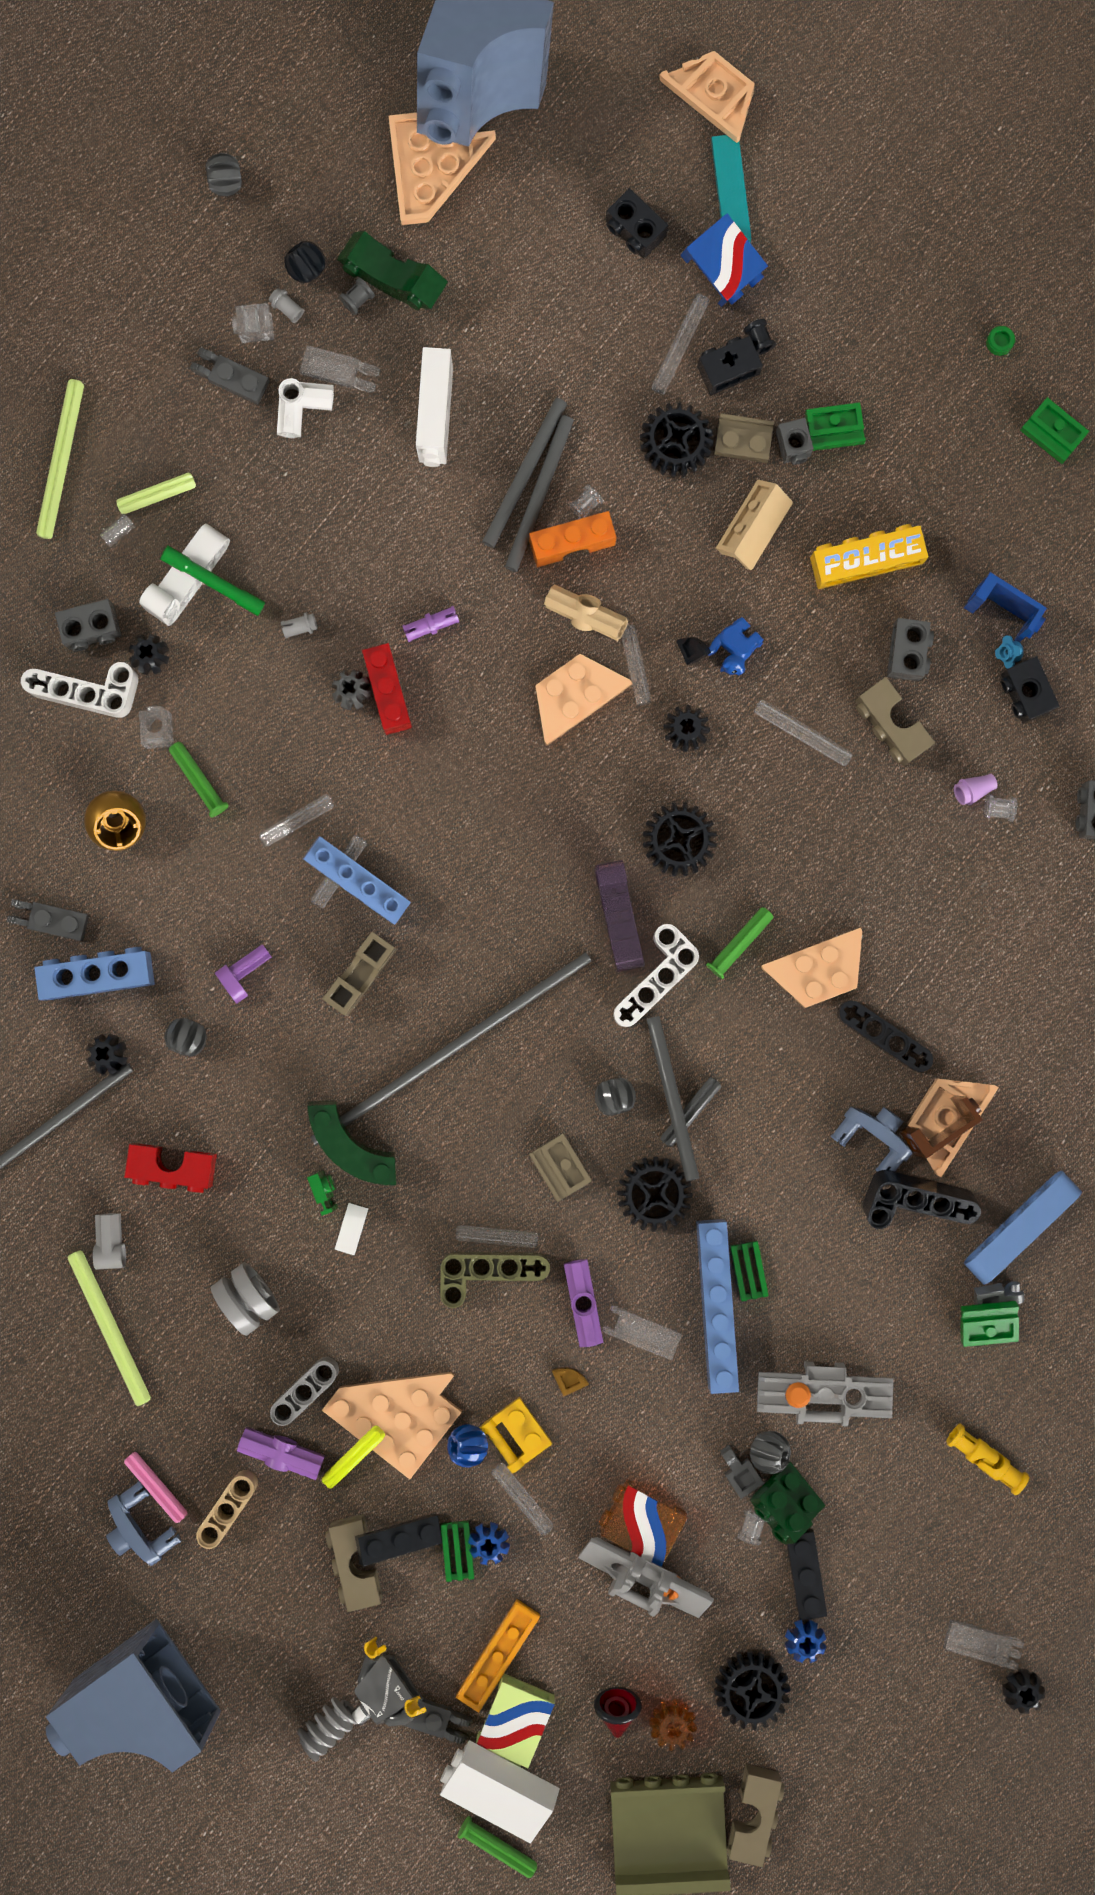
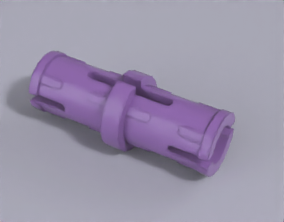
M454 606L430 615V613L425 614V618L402 625L408 642L429 633L434 635L439 629L459 623Z

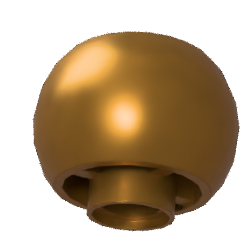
M107 791L96 796L89 803L84 816V825L88 836L96 845L106 850L121 851L130 848L142 837L146 826V816L143 807L132 795L122 791ZM111 813H112V814L120 813V815L117 816L116 818H109V817H108V815L111 814Z

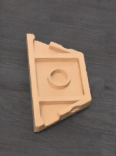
M715 51L703 55L698 60L685 62L682 64V68L670 73L667 70L661 72L659 75L660 81L733 141L739 142L753 96L754 82Z
M579 654L536 685V693L544 743L549 745L632 686L631 680Z
M858 928L761 965V968L804 1008L857 988L862 929Z
M935 1079L906 1125L907 1127L920 1128L926 1139L929 1140L962 1118V1115L950 1099L951 1097L958 1095L967 1096L968 1099L973 1098L982 1111L979 1113L981 1116L999 1087L996 1085ZM973 1127L927 1158L928 1163L937 1176L942 1177Z

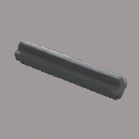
M710 1077L683 1109L687 1128L720 1090L722 1085L716 1079ZM672 1124L660 1138L668 1147H673L676 1143Z

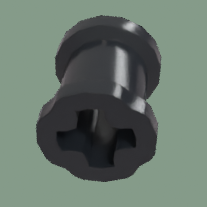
M766 319L753 321L743 330L746 335L750 336L758 356L769 352L776 346L775 340H771L766 328Z

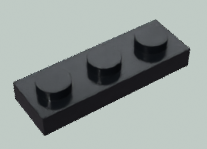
M436 1514L355 1536L359 1562L362 1566L442 1543L438 1515Z
M813 1529L807 1530L796 1543L787 1544L799 1620L827 1617Z

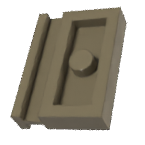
M721 413L714 455L768 463L774 421Z
M564 1133L529 1153L557 1202L592 1182Z

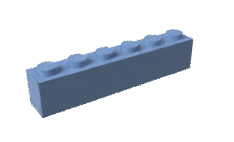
M724 1219L696 1221L708 1389L711 1394L739 1392L727 1222Z

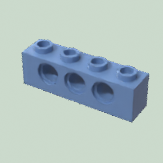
M320 836L317 837L302 858L394 925L411 903Z
M142 947L125 949V954L115 955L114 951L97 953L98 958L87 959V955L70 957V962L60 963L59 959L42 961L43 966L34 967L38 999L48 1001L155 985L151 953L142 951ZM121 962H125L128 966V971L123 977H120L116 972L117 965ZM93 966H98L100 977L92 981L89 977V971ZM66 970H70L73 975V979L68 985H65L62 981V974Z

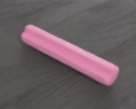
M137 1452L129 1455L124 1461L125 1465L175 1523L185 1518L187 1510Z

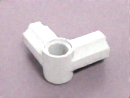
M293 378L282 381L278 389L277 435L285 438L301 437L303 408L332 411L334 386L299 382ZM289 389H295L299 392L297 398L291 400L287 399L284 395Z

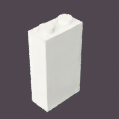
M423 347L416 449L419 462L429 467H438L440 464H446L453 378L451 349Z
M470 1740L463 1750L457 1749L451 1762L452 1767L447 1765L440 1779L444 1783L440 1793L442 1797L529 1843L533 1841L552 1814L560 1788Z

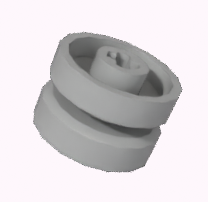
M243 1262L231 1271L232 1280L223 1277L211 1286V1292L221 1311L240 1333L247 1336L260 1326L259 1317L267 1321L277 1314L280 1308L276 1298L261 1276L248 1263Z

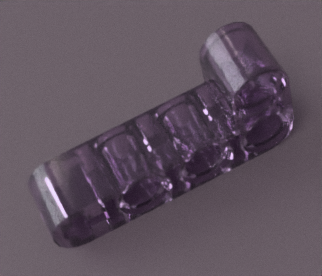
M621 859L595 865L596 881L617 973L644 967L642 950L627 887L628 881L624 862Z

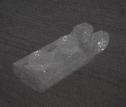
M312 346L306 347L300 368L301 375L349 388L355 387L372 393L376 385L370 381L356 378L357 373L360 371L363 374L377 377L380 369L375 365L361 362L357 358Z

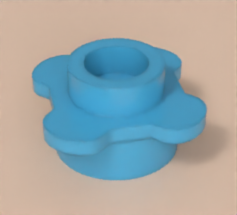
M1009 635L1003 637V643L995 650L996 658L1002 660L1007 669L1013 667L1023 657V646L1020 642L1013 641V638Z

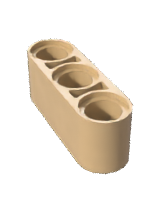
M242 1470L234 1476L196 1533V1539L201 1547L206 1549L216 1547L243 1510L258 1486L257 1476L252 1471ZM237 1481H247L250 1485V1490L241 1491L237 1486ZM221 1504H230L234 1509V1514H224ZM205 1528H214L218 1533V1537H208L205 1533Z

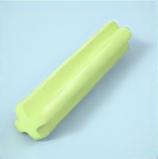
M186 473L119 498L116 501L117 506L122 514H127L196 487L192 474Z

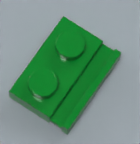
M1048 397L1020 429L1022 433L1061 464L1065 462L1089 433V430Z
M860 402L806 409L805 417L814 448L813 451L863 445L866 442Z
M322 1170L307 1177L316 1203H321L324 1210L320 1212L321 1216L336 1210L338 1205H333L330 1199L334 1196L333 1190H336L331 1175H326L325 1171Z
M1016 1301L960 1306L962 1316L961 1343L963 1347L1019 1342V1306Z

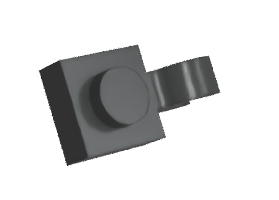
M1016 1281L1008 1283L1005 1288H1003L1001 1283L974 1288L975 1305L1016 1301L1017 1304L1024 1302V1292H1020V1283Z
M730 1445L720 1450L721 1455L731 1468L724 1474L740 1499L764 1484L748 1458L740 1462Z

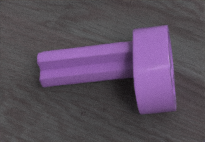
M262 944L231 967L223 966L215 972V975L237 1004L248 996L239 980L272 957Z

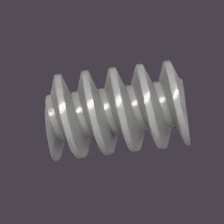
M332 1697L333 1709L328 1705H324L322 1709L325 1716L318 1712L314 1714L317 1724L308 1720L306 1722L308 1732L302 1728L297 1730L304 1751L315 1762L319 1760V1755L323 1756L327 1753L328 1747L332 1748L335 1746L336 1739L341 1740L345 1732L352 1730L353 1724H358L351 1714L355 1708L347 1700L340 1701L336 1697Z

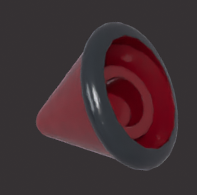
M623 1687L605 1689L598 1694L594 1701L595 1713L603 1720L616 1738L624 1734L642 1709L639 1696L632 1690Z

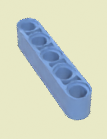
M1063 1171L1057 1172L966 1258L964 1265L983 1285L989 1283L1079 1198L1082 1191Z

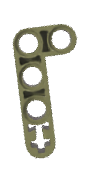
M451 1252L444 1257L441 1263V1301L449 1308L461 1306L466 1298L467 1280H543L550 1272V1262L547 1256L542 1253ZM450 1259L459 1260L462 1269L457 1273L450 1272L446 1266L447 1261ZM485 1259L488 1261L490 1269L486 1273L477 1272L474 1268L475 1261ZM521 1259H527L526 1265H534L535 1260H540L541 1265L546 1267L542 1268L538 1274L535 1273L534 1268H526V1274H521ZM505 1260H514L518 1265V1269L514 1273H506L502 1269V1263ZM450 1287L458 1288L461 1292V1298L456 1301L448 1299L446 1290Z

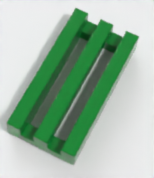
M758 1241L731 1245L730 1250L741 1302L749 1299H758L759 1297H768ZM748 1248H753L761 1291H756ZM737 1250H742L751 1293H745Z
M469 1520L441 1523L446 1582H452V1580L461 1581L466 1578L469 1580L474 1579L473 1557L469 1551L472 1545L468 1543L470 1537ZM463 1527L468 1571L464 1572L462 1571L458 1528ZM448 1529L453 1530L457 1571L455 1573H452Z

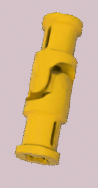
M958 1424L951 1431L946 1440L947 1445L956 1447L965 1454V1458L968 1461L976 1464L979 1469L995 1481L1000 1480L1008 1486L1012 1494L1018 1495L1026 1487L1030 1478L1029 1474L1026 1472L1021 1473L1010 1464L1009 1459L994 1448H991L981 1438L976 1439L965 1431V1427L962 1424Z

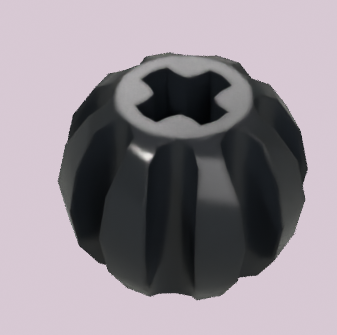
M302 241L287 252L284 259L288 274L300 283H308L314 280L323 272L326 266L322 249L310 241Z
M152 634L149 635L147 640L144 635L136 637L138 643L136 645L130 644L128 650L129 653L134 654L129 658L132 667L136 668L139 666L138 672L148 675L151 669L154 674L162 672L159 668L160 665H168L170 659L169 656L164 655L169 651L166 642L162 641L159 643L160 637ZM149 651L153 656L151 658L145 656L146 652Z
M111 1033L107 1038L104 1034L95 1037V1045L89 1043L86 1051L91 1052V1056L86 1059L90 1067L96 1065L94 1071L102 1075L106 1074L107 1070L111 1075L120 1071L118 1064L125 1065L128 1057H123V1052L128 1050L125 1043L121 1042L118 1044L119 1037ZM105 1049L109 1050L107 1052L109 1059H104L106 1057Z
M1018 1669L1016 1675L1010 1672L1006 1676L1009 1682L1002 1684V1694L1006 1697L1005 1702L1011 1709L1015 1710L1018 1708L1020 1713L1029 1714L1031 1708L1037 1711L1042 1706L1039 1700L1045 1698V1687L1041 1686L1042 1680L1036 1673L1032 1672L1029 1674L1027 1669Z

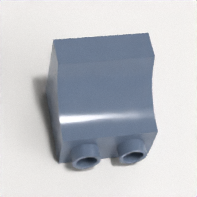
M435 0L417 52V133L424 134L433 142L442 145L454 142L470 146L478 130L492 118L512 110L538 109L547 81L554 2L548 0Z
M155 1619L73 1679L46 1716L50 1723L46 1726V1735L49 1743L59 1755L67 1756L71 1753L79 1766L104 1754L131 1752L150 1757L173 1773L202 1751L221 1710L160 1622Z

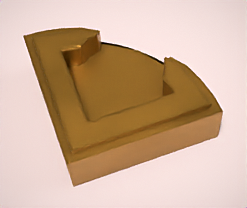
M568 1367L552 1369L563 1397L589 1385L587 1379L575 1369Z

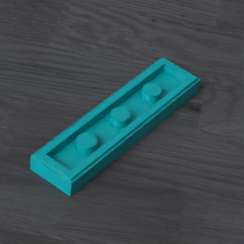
M727 135L713 136L711 138L720 218L728 213L748 241L751 242L740 142L736 143Z

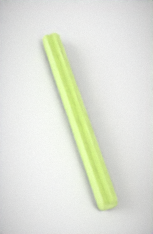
M70 379L67 384L36 531L39 537L51 539L53 536L84 384L75 379Z
M83 1251L74 1252L68 1256V1261L134 1403L137 1406L145 1404L151 1397Z

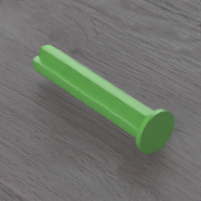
M176 742L170 746V754L210 810L209 816L212 818L225 811L229 806L228 803L222 802L181 742Z
M764 907L760 908L711 964L707 963L706 966L716 976L723 979V974L771 922L773 919L772 913Z
M470 1816L464 1820L457 1838L467 1839L527 1878H531L537 1869V1863L473 1823Z

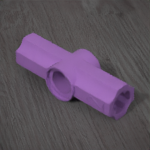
M579 1259L564 1263L579 1346L591 1347L603 1343V1337L588 1260ZM581 1296H586L591 1300V1305L588 1309L581 1310L576 1306V1300Z
M249 1427L245 1428L237 1452L265 1461V1465L282 1472L289 1470L314 1480L317 1479L325 1457L323 1454L298 1446L296 1441L280 1435H274L273 1437Z

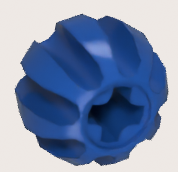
M468 1424L455 1428L448 1437L447 1443L450 1459L458 1466L466 1468L480 1464L488 1452V1441L484 1431L477 1426Z
M490 1522L491 1527L486 1528L482 1523L475 1527L478 1534H470L468 1543L474 1545V1547L469 1551L473 1558L482 1557L480 1564L488 1565V1560L490 1559L497 1564L503 1560L500 1553L508 1554L510 1544L504 1542L509 1538V1535L505 1529L497 1531L499 1525L497 1523ZM491 1539L493 1547L488 1548L487 1543H485V1540Z
M802 1619L795 1621L796 1628L791 1629L788 1627L785 1637L789 1640L785 1642L787 1652L794 1654L793 1659L803 1663L808 1658L809 1663L817 1661L816 1654L823 1655L826 1645L822 1643L827 1638L822 1628L817 1629L818 1623L812 1620H808L804 1625ZM809 1637L810 1639H807L806 1644L803 1645L802 1643L805 1642V1638Z

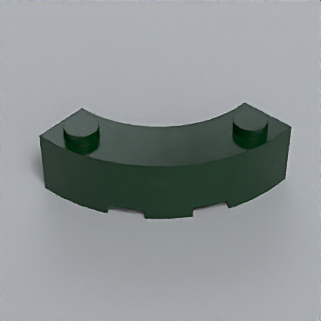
M365 231L353 233L337 258L343 264L342 268L347 274L352 277H360L387 295L408 304L417 311L420 308L431 309L448 283L443 276L429 264H422L409 259L403 262L393 258L394 253L392 250L382 245Z
M337 1100L308 1101V1115L315 1138L325 1154L338 1167L363 1181L381 1185H396L395 1152L375 1150L355 1140L349 1134L340 1118Z

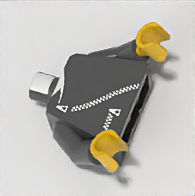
M374 1637L364 1645L366 1656L358 1677V1686L354 1690L361 1704L351 1712L352 1717L361 1726L370 1718L376 1724L385 1723L389 1727L408 1725L418 1715L427 1711L426 1707L420 1709L418 1703L424 1698L393 1654L380 1657L386 1651V1646L382 1645L378 1648L376 1644L378 1638Z

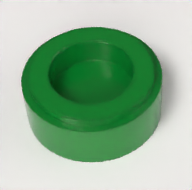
M1006 326L993 328L986 339L988 350L997 356L1009 353L1015 344V335Z

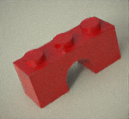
M389 643L362 650L385 734L388 735L412 728Z
M140 1143L129 1144L124 1178L132 1179V1184L149 1185V1181L160 1182L159 1187L176 1189L177 1185L188 1186L187 1191L204 1193V1188L208 1189L213 1186L217 1154L192 1150L185 1151L181 1167L178 1170H170L162 1163V1146Z

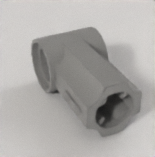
M121 1213L95 1215L96 1244L93 1248L94 1268L96 1270L124 1268L126 1265L125 1244L122 1243Z

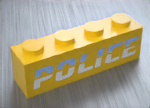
M911 524L897 527L895 532L885 534V531H877L870 534L869 538L859 540L858 537H852L844 540L842 545L832 547V544L829 543L818 546L810 560L817 587L822 589L924 564L928 558V553L921 526L912 527Z

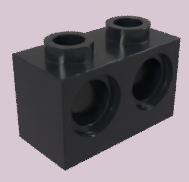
M630 188L606 211V226L609 231L615 236L620 235L626 241L628 249L636 255L639 254L644 259L667 237L668 224ZM628 213L631 215V218L625 220L620 218L619 215ZM645 231L651 236L649 238H642L638 234Z

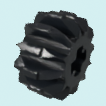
M686 705L685 713L678 706L675 708L676 716L670 713L667 715L666 718L671 723L664 724L663 729L672 731L665 736V740L675 739L672 745L673 749H676L679 743L683 744V752H687L688 744L696 751L699 748L697 741L703 744L706 743L707 738L703 734L709 733L710 727L701 725L707 723L709 719L707 716L698 718L702 711L700 708L696 709L693 714L691 713V705ZM686 723L691 724V731L693 733L690 734L689 731L687 734L682 733L683 727L681 724L684 726Z

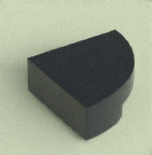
M685 637L676 640L687 665L694 664L711 653L708 646L696 637Z

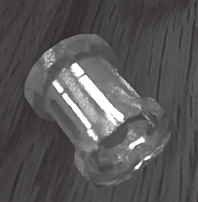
M588 484L584 487L585 491L574 502L570 501L568 503L570 510L579 519L587 517L597 505H601L604 502L599 493Z
M987 795L984 806V818H1006L1008 822H1013L1017 812V798L1011 797L1009 800Z
M745 1509V1521L742 1530L737 1534V1538L750 1544L761 1545L762 1539H760L766 1521L758 1517L753 1509Z

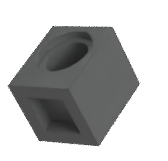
M801 418L778 425L776 437L783 463L792 462V465L806 462L814 449L806 419ZM790 439H797L802 446L800 448H793L788 441Z

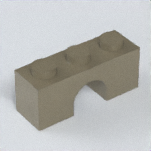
M885 677L855 700L857 703L856 709L865 720L868 718L874 726L872 730L880 741H885L890 747L889 753L896 763L901 762L905 766L929 749L935 742L919 721L909 728H899L892 722L890 717L891 709L902 700V697L887 677Z
M371 932L356 952V957L342 976L337 978L323 997V1000L344 1016H349L397 949L374 932Z
M364 1514L332 1521L329 1531H326L328 1548H333L335 1559H332L333 1572L335 1576L340 1577L341 1586L338 1587L339 1599L341 1604H346L347 1612L380 1605L383 1598L377 1569L361 1571L354 1566L351 1558L357 1551L355 1536L368 1533Z
M745 1764L739 1793L742 1803L755 1806L758 1809V1813L754 1819L748 1822L733 1820L727 1844L730 1860L763 1867L765 1857L769 1858L772 1848V1840L769 1837L771 1829L775 1830L778 1822V1811H775L777 1801H782L785 1788L779 1772Z

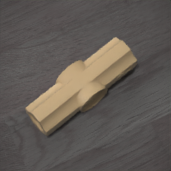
M554 584L545 598V608L571 619V624L579 630H595L618 641L627 627V617L601 606V601L595 596L588 594L577 595Z

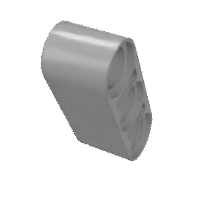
M322 1357L273 1404L270 1410L272 1421L277 1425L285 1426L298 1417L336 1379L339 1373V1365L336 1360L331 1357ZM319 1366H329L332 1370V1376L330 1378L320 1376L318 1372ZM298 1386H309L312 1395L310 1397H302L298 1392ZM281 1404L289 1406L291 1415L288 1417L281 1416L278 1412V1406Z

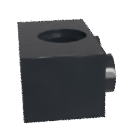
M1037 656L1008 668L1000 674L1002 677L1000 679L1001 686L1004 692L1010 695L1013 701V713L1017 719H1021L1022 724L1052 712L1059 707ZM1023 685H1027L1032 689V697H1026L1023 694Z

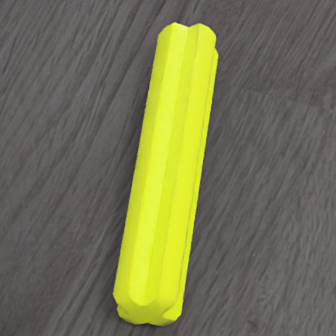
M373 1426L324 1474L321 1479L323 1484L329 1489L336 1486L383 1440L385 1432L379 1426Z

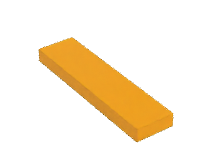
M516 1599L459 1688L455 1698L479 1713L539 1620L540 1614Z

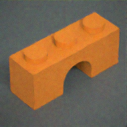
M606 511L529 533V542L536 566L541 567L562 561L564 556L575 551L587 549L591 553L615 546L616 534L610 513Z

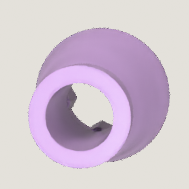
M993 774L961 779L958 784L954 785L955 797L961 805H972L990 791L997 789V780Z

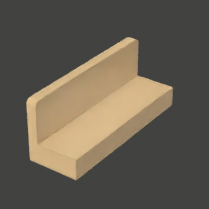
M757 480L716 549L723 555L736 558L746 569L752 570L793 503L792 500L777 484Z

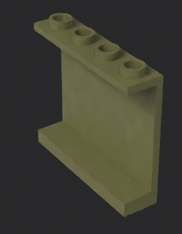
M704 1773L701 1777H689L685 1774H678L668 1779H661L659 1776H648L644 1780L622 1777L610 1782L616 1895H667L731 1891L727 1865L724 1810L725 1785L722 1776H718L715 1773Z

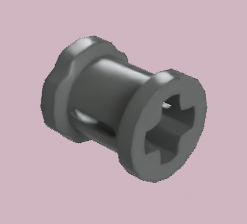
M361 278L356 280V284L347 293L339 295L340 301L353 315L358 313V308L368 299L372 300L375 297L372 289Z

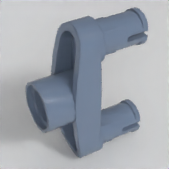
M851 1106L844 1115L846 1118L831 1135L836 1142L845 1147L858 1128L862 1129L864 1127L888 1145L890 1152L880 1165L876 1167L875 1170L877 1172L881 1170L895 1172L903 1161L907 1162L913 1154L905 1142L896 1134V1131L904 1121L885 1107L882 1108L875 1118Z
M138 1481L121 1495L116 1494L108 1500V1507L117 1527L108 1533L106 1537L111 1547L119 1556L132 1548L143 1561L153 1566L162 1559L163 1554L178 1543H181L182 1540L179 1534H177L168 1541L177 1532L171 1526L169 1530L154 1541H148L130 1515L129 1510L150 1495L146 1488L139 1494H136V1492L144 1487Z

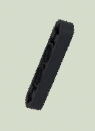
M846 1001L839 1006L837 1015L844 1025L915 1072H924L932 1066L933 1056L928 1049L859 1002ZM854 1006L856 1008L855 1014L859 1017H864V1013L868 1015L862 1021L860 1029L856 1027L860 1021L855 1018H850L849 1020L845 1018L847 1016V1013L844 1011L845 1008H852ZM872 1020L877 1021L881 1026L880 1034L875 1037L870 1036L866 1031L867 1024ZM894 1036L901 1037L904 1042V1047L899 1052L892 1051L889 1046L890 1039ZM910 1044L914 1046L910 1050L916 1055L924 1054L925 1065L919 1064L916 1067L914 1065L916 1060L910 1055L906 1056V1060L902 1058L908 1052Z

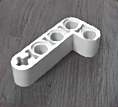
M204 524L182 553L193 562L212 571L227 550L230 539L210 525ZM172 567L159 586L152 583L146 588L139 603L147 612L167 626H170L182 613L202 585V582Z
M117 662L110 667L105 686L39 669H29L23 673L21 685L25 691L36 698L122 718L128 715L132 708L138 685V675L128 664ZM123 671H129L128 680L118 683L119 674ZM40 680L48 685V689L40 685L33 687L32 684ZM68 684L69 690L67 694L59 696V687ZM95 691L94 700L85 703L84 697L86 693ZM121 697V706L118 709H111L112 700Z
M664 924L655 931L653 936L654 943L667 958L616 1006L613 1017L618 1025L622 1027L634 1025L697 964L699 960L697 949L675 926ZM662 930L672 932L674 940L671 944L665 945L659 940V933ZM686 949L692 953L693 960L690 964L685 965L679 961L678 954L681 950ZM666 968L673 973L671 983L664 984L660 982L658 974L661 969ZM646 987L652 990L654 996L650 1003L640 1001L638 997L640 989ZM632 997L634 1002L643 1008V1011L639 1012L638 1008H636L631 1013L633 1018L631 1021L627 1019L621 1021L619 1017L622 1014L619 1010L621 1008L629 1009L633 1005V1003L629 1002V999Z

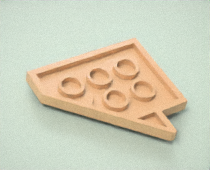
M417 113L389 116L401 225L427 223L431 220L496 140L495 130L477 132L470 146L454 142L442 145L433 142L424 134L417 133Z
M452 1372L340 1386L322 1409L324 1413L359 1440L373 1426H379L385 1432V1437L373 1451L409 1479L412 1478L462 1412L460 1408L441 1394L455 1374Z

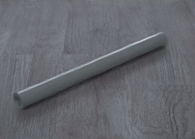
M560 398L554 399L482 540L484 545L490 548L495 547L567 406L564 400Z
M562 415L507 559L505 568L512 572H518L529 542V533L533 532L574 420L568 416Z
M660 1016L646 1019L685 1179L688 1182L700 1177Z

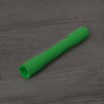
M167 545L160 557L161 561L180 572L187 573L256 616L262 611L265 605L263 600L246 590L234 586L193 562L188 556Z

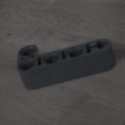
M881 1170L874 1174L863 1202V1209L868 1223L875 1229H883L889 1226L897 1207L963 1224L974 1223L981 1216L980 1206L971 1191L890 1170ZM885 1185H891L890 1188L882 1190V1187ZM918 1191L917 1194L908 1196L911 1192ZM938 1198H944L941 1202H935ZM883 1209L878 1214H872L875 1210Z

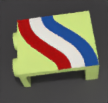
M504 1673L498 1683V1692L482 1731H479L477 1734L476 1744L519 1767L529 1768L555 1705L554 1694Z

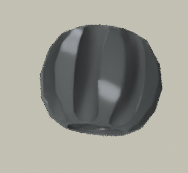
M219 153L210 157L205 167L208 186L211 192L218 196H230L239 191L242 181L237 159L225 153Z
M355 669L352 670L351 675H349L347 670L340 672L341 679L339 681L333 680L331 686L337 689V691L332 693L335 703L341 702V708L351 710L353 705H355L357 710L364 707L362 701L365 698L370 700L372 695L371 691H367V688L371 687L369 678H362L363 673ZM350 686L356 689L355 693L352 694L348 691Z
M178 1018L169 1024L164 1039L169 1050L183 1056L193 1057L199 1054L205 1047L207 1034L206 1029L201 1024L186 1018Z
M625 1078L604 1081L597 1086L595 1091V1103L598 1109L607 1116L630 1111L636 1101L635 1090L632 1084Z
M774 1431L758 1434L750 1450L752 1464L765 1474L782 1472L788 1465L791 1455L788 1440L780 1433Z

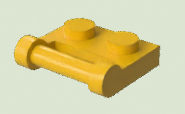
M520 1397L479 1427L489 1436L508 1463L507 1468L512 1474L552 1445V1441ZM501 1422L524 1452L517 1457L497 1430L496 1426Z

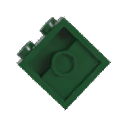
M788 1462V1465L782 1472L774 1474L749 1499L754 1505V1511L758 1517L770 1525L773 1529L772 1534L784 1544L796 1543L813 1525L811 1521L826 1506L791 1462Z

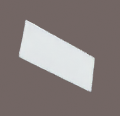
M348 1203L335 1250L355 1255L368 1208Z

